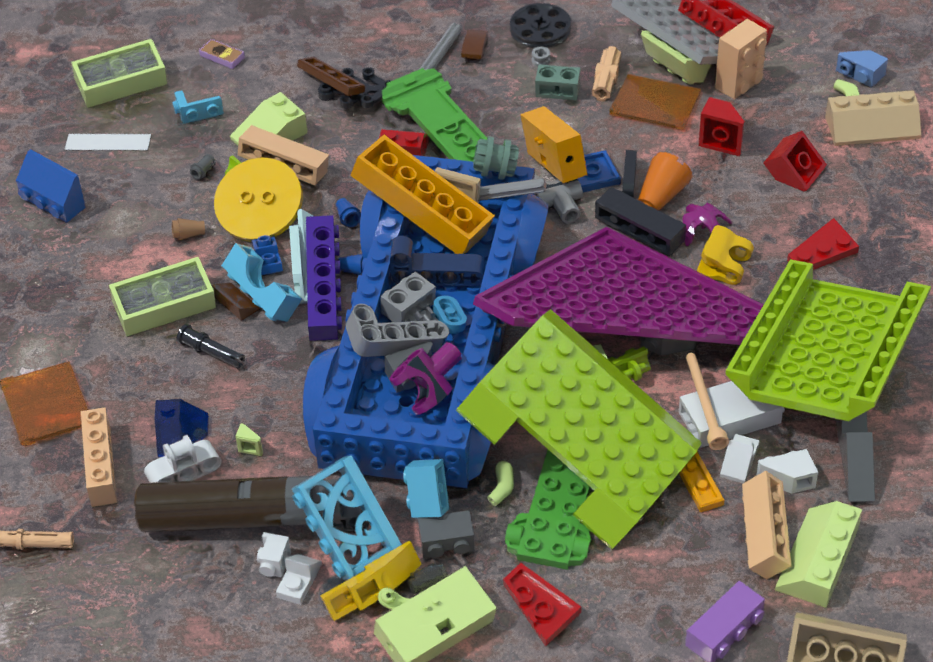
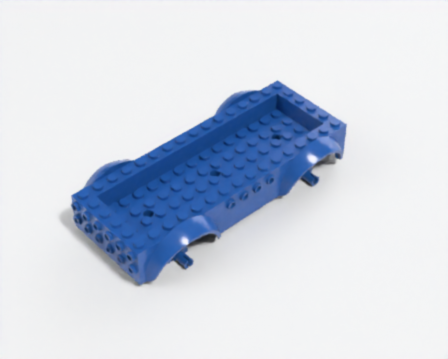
M413 155L433 171L438 167L480 178V187L535 179V168L516 166L515 174L512 177L505 176L504 180L498 179V172L488 171L487 177L481 176L480 171L474 170L472 161ZM370 190L364 198L360 218L363 273L358 275L357 292L352 293V307L347 310L345 321L347 322L354 306L366 304L373 309L378 323H392L390 319L381 313V296L385 291L397 285L391 278L390 270L392 240L397 236L410 238L413 242L414 253H456ZM535 193L479 201L482 207L495 215L486 235L466 253L477 254L485 259V272L482 284L479 286H436V298L439 296L455 298L467 318L465 330L457 334L449 333L443 343L444 345L449 342L456 346L462 354V359L444 375L453 389L441 402L428 411L415 415L412 407L418 397V387L396 393L385 373V356L364 357L358 355L352 348L346 326L340 345L323 351L313 359L308 368L304 383L303 418L308 445L311 453L317 458L319 469H325L339 459L352 455L359 470L364 475L404 480L403 473L405 467L413 460L443 459L446 486L467 488L469 480L481 473L491 441L461 416L456 409L498 363L507 324L494 315L483 312L481 308L473 305L476 295L535 265L536 253L548 212V204L536 196Z

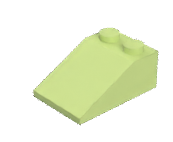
M280 92L264 100L230 135V138L238 145L239 137L253 125L293 141L308 133L306 115Z

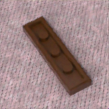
M316 57L302 58L297 61V67L347 96L365 93L364 84Z

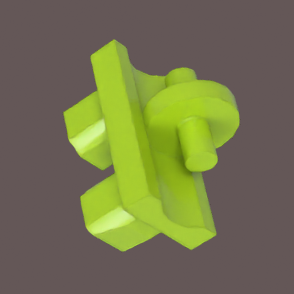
M645 347L637 350L631 348L626 350L621 357L608 358L622 373L634 381L642 379V374L651 370L647 358L648 349Z

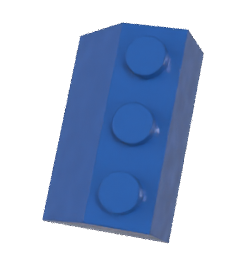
M30 149L25 156L16 179L19 196L23 200H28L35 204L39 209H44L51 213L55 218L69 222L86 208L78 175Z

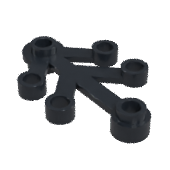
M366 67L362 70L363 79L375 84L369 85L356 77L353 69L344 68L341 72L365 85V93L342 96L340 98V106L343 109H349L361 99L362 107L371 108L382 99V90L392 80L384 81L375 75L373 68ZM325 82L321 83L318 87V97L322 101L334 99L335 94H344Z

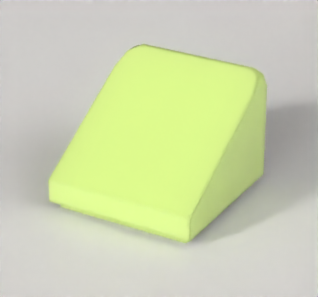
M241 423L235 436L238 452L262 456L261 438Z

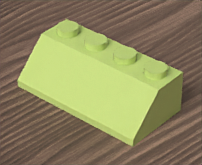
M838 501L810 508L790 552L791 567L782 571L775 590L827 608L858 531L862 509Z

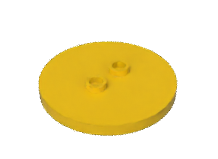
M272 158L246 160L233 167L222 178L217 187L214 197V209L217 219L230 235L243 241L252 242V240L264 235L277 237L286 231L298 217L297 211L301 209L303 202L302 186L294 171L279 160Z

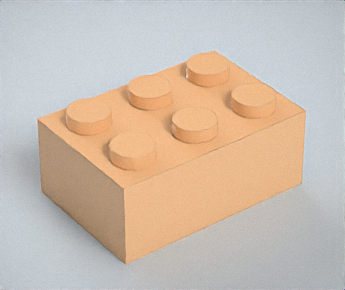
M746 19L719 38L715 82L717 90L732 99H736L755 84L761 82L765 61V46L767 43V30Z

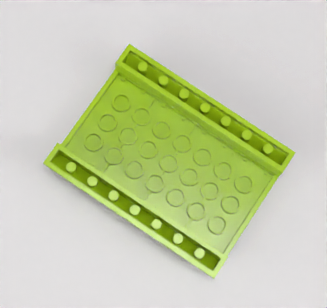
M790 260L725 371L726 376L750 400L850 421L875 407L931 291V286L907 282L901 295L897 296L814 280L812 263Z

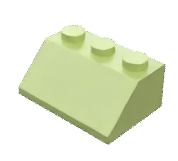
M642 31L641 37L646 53L653 57L654 62L668 67L667 70L669 72L683 77L682 80L688 84L704 82L711 64H698L651 32Z

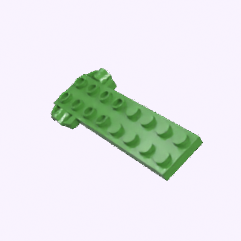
M421 68L387 83V87L382 90V100L388 111L394 110L400 115L409 114L449 159L474 161L477 141L479 139L487 140V137L449 97L451 86L448 81L445 82L441 73L434 68L427 70Z
M547 450L529 513L518 514L516 519L508 524L505 543L507 551L516 555L519 561L568 570L569 566L582 565L588 556L589 545H591L590 530L581 524L573 514L587 499L591 487L549 450Z

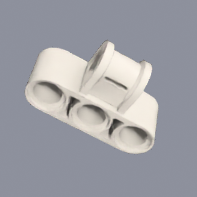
M185 435L183 440L171 445H163L165 456L150 462L145 467L144 473L150 483L193 481L217 470L221 465V459L210 441L201 440L192 444L190 438Z

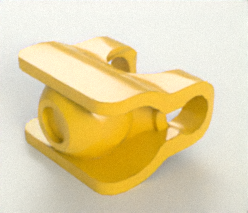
M717 225L713 228L710 238L704 246L697 272L713 280L736 285L741 282L744 269L741 264L734 260H749L754 246L748 239L736 235L726 227Z

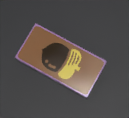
M213 39L199 50L200 56L231 69L245 58L243 51Z

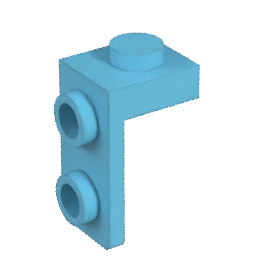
M183 90L174 92L176 101L172 102L175 114L179 113L183 124L224 114L220 96L187 103Z

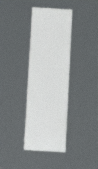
M69 134L65 150H148L151 134Z

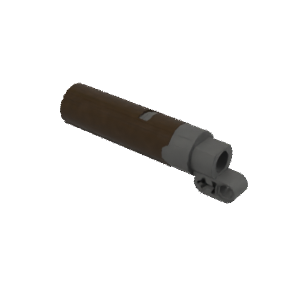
M312 476L140 483L134 498L136 524L141 532L306 525L307 515L303 508L300 509L295 504L292 497L294 495L292 488ZM330 479L325 481H327L329 484L333 486L338 479ZM315 485L310 490V498L315 504H318L321 499L316 493H324L328 496L329 491L323 486ZM342 492L340 494L347 501H352L354 496L344 497ZM337 501L333 513V527L341 532L356 531L357 518L363 512L360 506L346 507ZM322 510V511H318V512L320 513L321 517H322V515H323V510ZM368 521L362 523V531L368 528Z

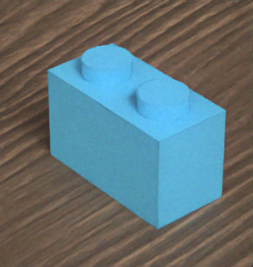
M443 459L413 460L405 467L403 479L408 487L407 507L411 510V517H441L449 510Z

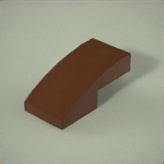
M468 29L464 38L461 57L482 59L485 43L488 39V31Z

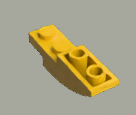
M408 541L365 565L363 572L322 594L320 597L333 621H336L356 608L361 611L376 602L378 594L382 589H395L419 568L421 561L411 541Z

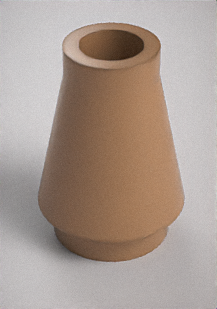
M182 218L172 220L173 238L182 240L205 234L204 221Z

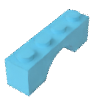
M235 243L221 265L228 272L227 276L239 283V288L253 298L252 302L255 305L264 309L265 315L269 319L288 322L302 298L290 286L273 282L265 287L261 276L264 260L251 247Z

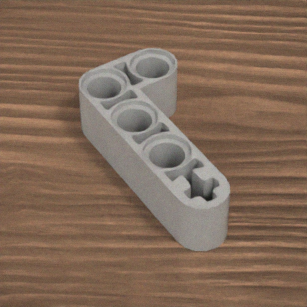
M366 304L354 306L346 322V330L353 350L358 355L364 357L385 356L428 341L432 342V353L441 348L449 334L447 325L438 320L378 323L373 309Z

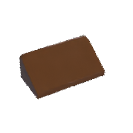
M220 283L211 285L214 297L240 321L260 310L259 306L255 305L234 284Z

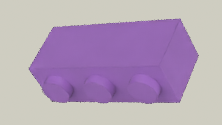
M738 581L687 630L685 646L707 662H714L718 657L720 659L723 658L735 641L739 642L743 639L752 624L756 625L762 620L765 614L763 611L765 599L741 581Z

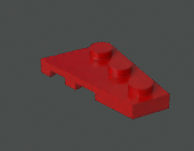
M833 218L790 252L787 261L796 260L812 263L813 270L858 253L859 245Z
M522 563L503 578L504 587L545 646L581 614L582 606Z

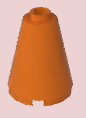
M667 152L657 153L651 160L638 200L656 210H661L690 183L693 177L691 169L685 162L683 165L677 161L678 157Z

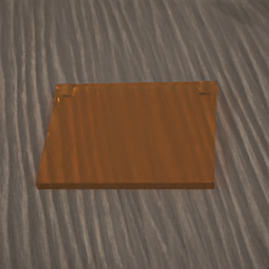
M628 74L615 101L611 105L609 115L685 130L701 89Z
M70 361L0 380V387L7 402L21 446H28L36 443L35 441L82 428L81 411H86L88 408Z

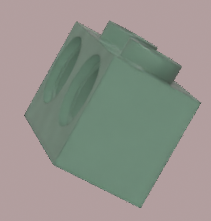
M538 65L535 79V97L566 100L578 99L580 68Z

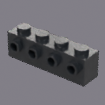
M610 187L595 201L596 219L667 256H670L685 242L686 224L622 191Z

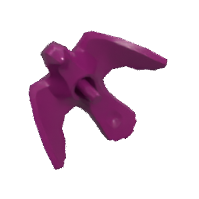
M708 202L704 206L689 204L686 207V214L683 215L682 222L686 224L685 245L689 246L695 236L694 231L700 225L702 229L707 227L712 233L713 228L719 225L716 217H721L729 224L733 222L722 211Z

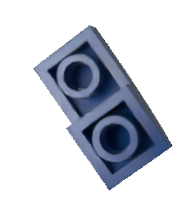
M264 235L252 240L254 251L264 260L261 275L283 271L275 237Z

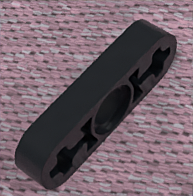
M626 150L622 192L634 198L637 150Z

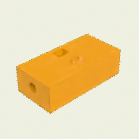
M545 106L520 114L527 153L562 183L587 175L581 134Z

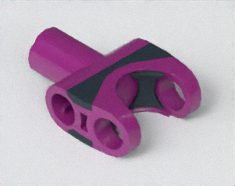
M447 342L431 357L423 348L414 351L396 368L390 377V381L394 386L403 383L407 379H411L418 387V397L412 407L415 415L428 411L452 391L453 388L444 375L462 359V354L456 346Z

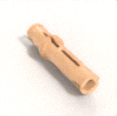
M25 529L0 531V547H16L19 550H23L24 547L72 549L74 546V533L25 531Z

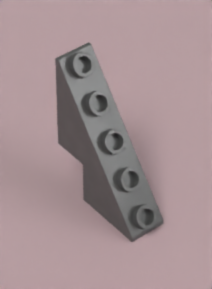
M867 411L850 421L835 419L848 501H854L858 504H863L866 501H875L873 433L868 432Z

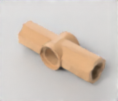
M609 46L603 50L601 61L596 65L592 96L598 101H605V99L610 98L613 85L617 83L621 51L614 46Z

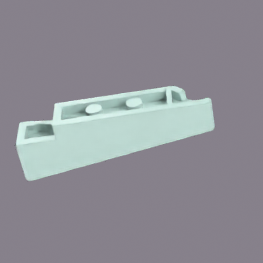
M298 209V225L289 226L294 290L302 298L299 304H307L306 217L313 215L303 209Z

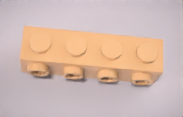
M253 125L239 137L237 156L248 160L254 158L279 160L289 166L298 179L315 186L327 173L329 154Z
M764 471L742 484V500L744 503L749 569L767 580L791 567L783 482L768 471Z

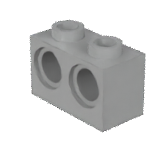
M414 272L410 276L403 278L392 289L383 293L381 296V313L392 322H408V317L414 315L415 312L424 311L426 307L434 305L436 286Z

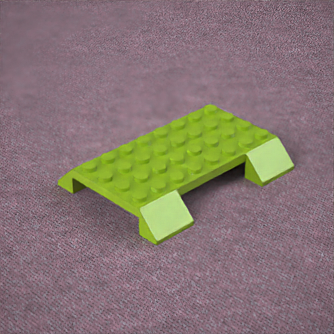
M551 309L540 317L456 409L461 416L494 445L517 421L588 484L594 491L574 512L573 516L611 550L640 520L695 455L702 444L701 441Z

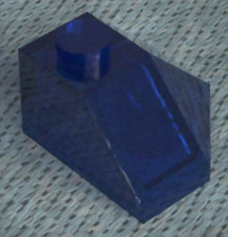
M182 399L156 400L155 432L158 458L165 456L163 445H171L183 440L185 435L190 438L192 444L198 439L203 440L208 436L209 414L206 411Z

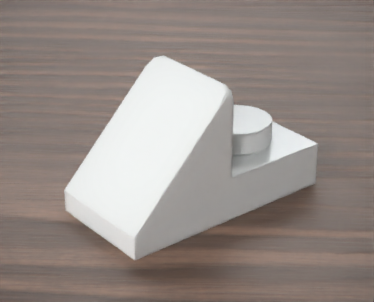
M735 434L733 440H729L720 477L745 483L759 448L760 440Z
M296 554L285 559L287 571L276 590V596L279 599L301 605L322 566V561Z

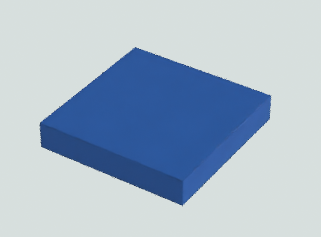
M606 150L584 155L587 175L577 178L583 193L621 184V178Z

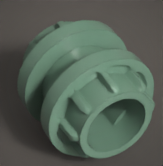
M488 136L487 140L479 139L475 149L473 168L475 171H480L481 176L487 177L488 171L498 172V179L504 180L505 176L512 177L516 171L519 148L517 145L511 144V140L508 139L504 140L503 145L494 144V137Z

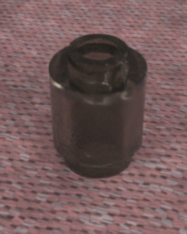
M433 563L410 573L408 586L413 595H418L448 577V573L442 563L437 565Z

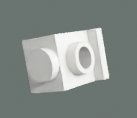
M263 533L264 547H260L257 554V562L260 563L259 572L264 576L282 578L286 568L285 559L290 557L291 554L289 537Z

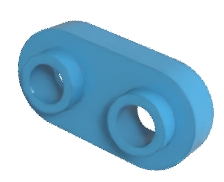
M451 296L437 297L434 300L433 312L438 321L446 324L451 334H457L465 330L467 318L457 300Z

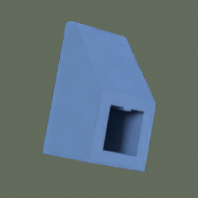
M871 50L840 52L838 54L836 71L872 88L886 75L888 58Z

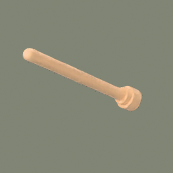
M688 353L686 356L687 363L709 427L707 435L709 447L712 450H721L729 444L727 433L718 425L696 355Z

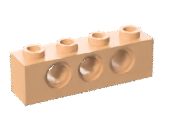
M106 407L81 411L86 488L91 506L117 503L111 427Z

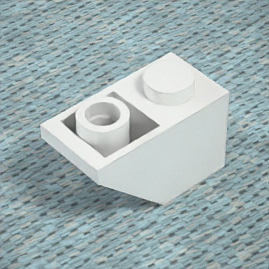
M807 449L791 451L787 454L758 460L757 475L768 471L783 482V489L788 493L793 494L816 488L818 471Z

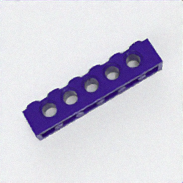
M333 215L306 217L309 341L338 340V330H342V316H337V311H342L341 297H337V293L341 292L340 278L336 279V274H340V260L335 259V256H340L339 242H335V238H339V224L334 225Z

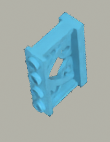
M352 455L339 459L334 464L292 488L294 492L292 497L295 504L300 509L303 508L307 515V525L313 532L316 531L320 538L319 546L326 555L329 554L333 561L332 568L339 578L342 577L343 580H349L364 571L365 565L402 545ZM337 470H340L342 474L333 486L323 480ZM315 485L323 486L329 491L328 496L324 493H316L321 499L318 504H315L310 498V490ZM351 490L354 495L353 500L347 501L340 495L341 492L346 497L347 491ZM337 501L346 507L360 506L363 512L357 518L355 525L357 536L341 532L333 527V513ZM322 510H323V515H322V517H321V515H320V513H319L318 511H322ZM364 521H368L371 525L370 530L364 529L366 536H363L362 523ZM335 540L342 543L338 546ZM381 543L383 548L368 557L366 545ZM356 545H360L361 558L359 562L354 565L347 563L344 558V552L350 550L352 557H354L357 552Z

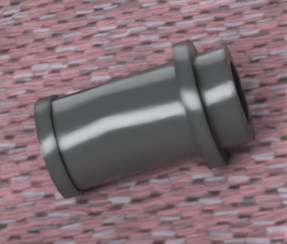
M206 154L198 163L192 164L190 167L191 176L197 180L203 179L206 176V172L216 165V162H213L215 158L210 154Z

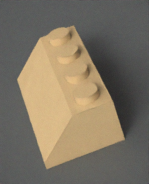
M914 90L828 98L825 118L835 146L921 139L919 103Z
M796 612L787 662H903L907 634Z

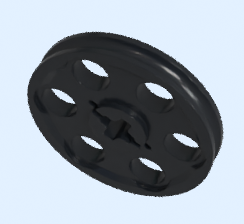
M535 3L526 5L518 9L510 19L511 36L516 42L529 48H550L559 45L568 38L571 32V18L569 14L561 7L553 4ZM535 12V13H538V14H537V15H530L529 13ZM551 14H556V15H558V16H556V17H551V16H549V15H551ZM520 22L525 23L524 25H517ZM558 26H564L565 28H563V29H558V28H556V27H558ZM526 34L532 35L531 37H523ZM550 36L552 38L544 39L543 37Z

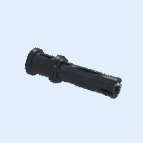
M184 324L177 333V342L193 347L195 352L204 351L237 369L241 368L243 364L235 359L245 361L244 354H240L211 340L207 333H199L193 330L189 324Z

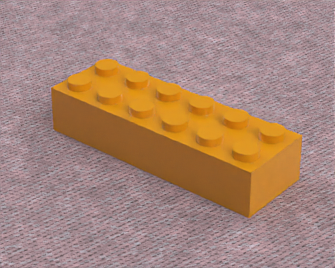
M386 135L380 137L357 157L350 175L456 254H466L486 235L495 215Z

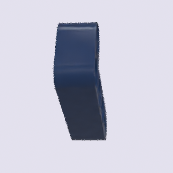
M397 236L392 240L390 270L391 278L397 284L414 272L436 286H479L482 284L486 261L480 255L414 253L413 242L410 238Z

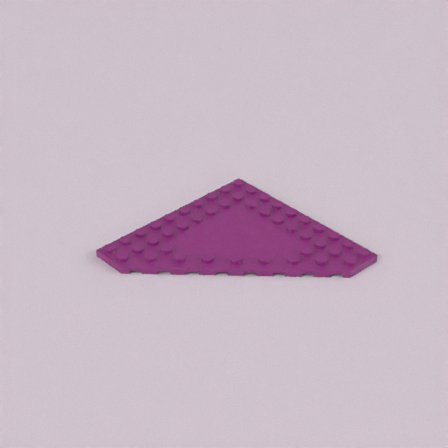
M608 227L591 234L476 295L473 305L481 308L483 312L492 314L501 319L505 324L512 326L532 327L542 315L551 309L575 331L736 345H741L764 305Z

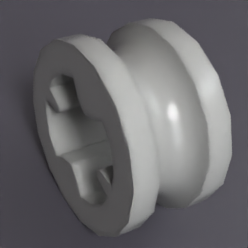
M546 47L534 48L532 50V63L535 66L548 65L550 63V50Z

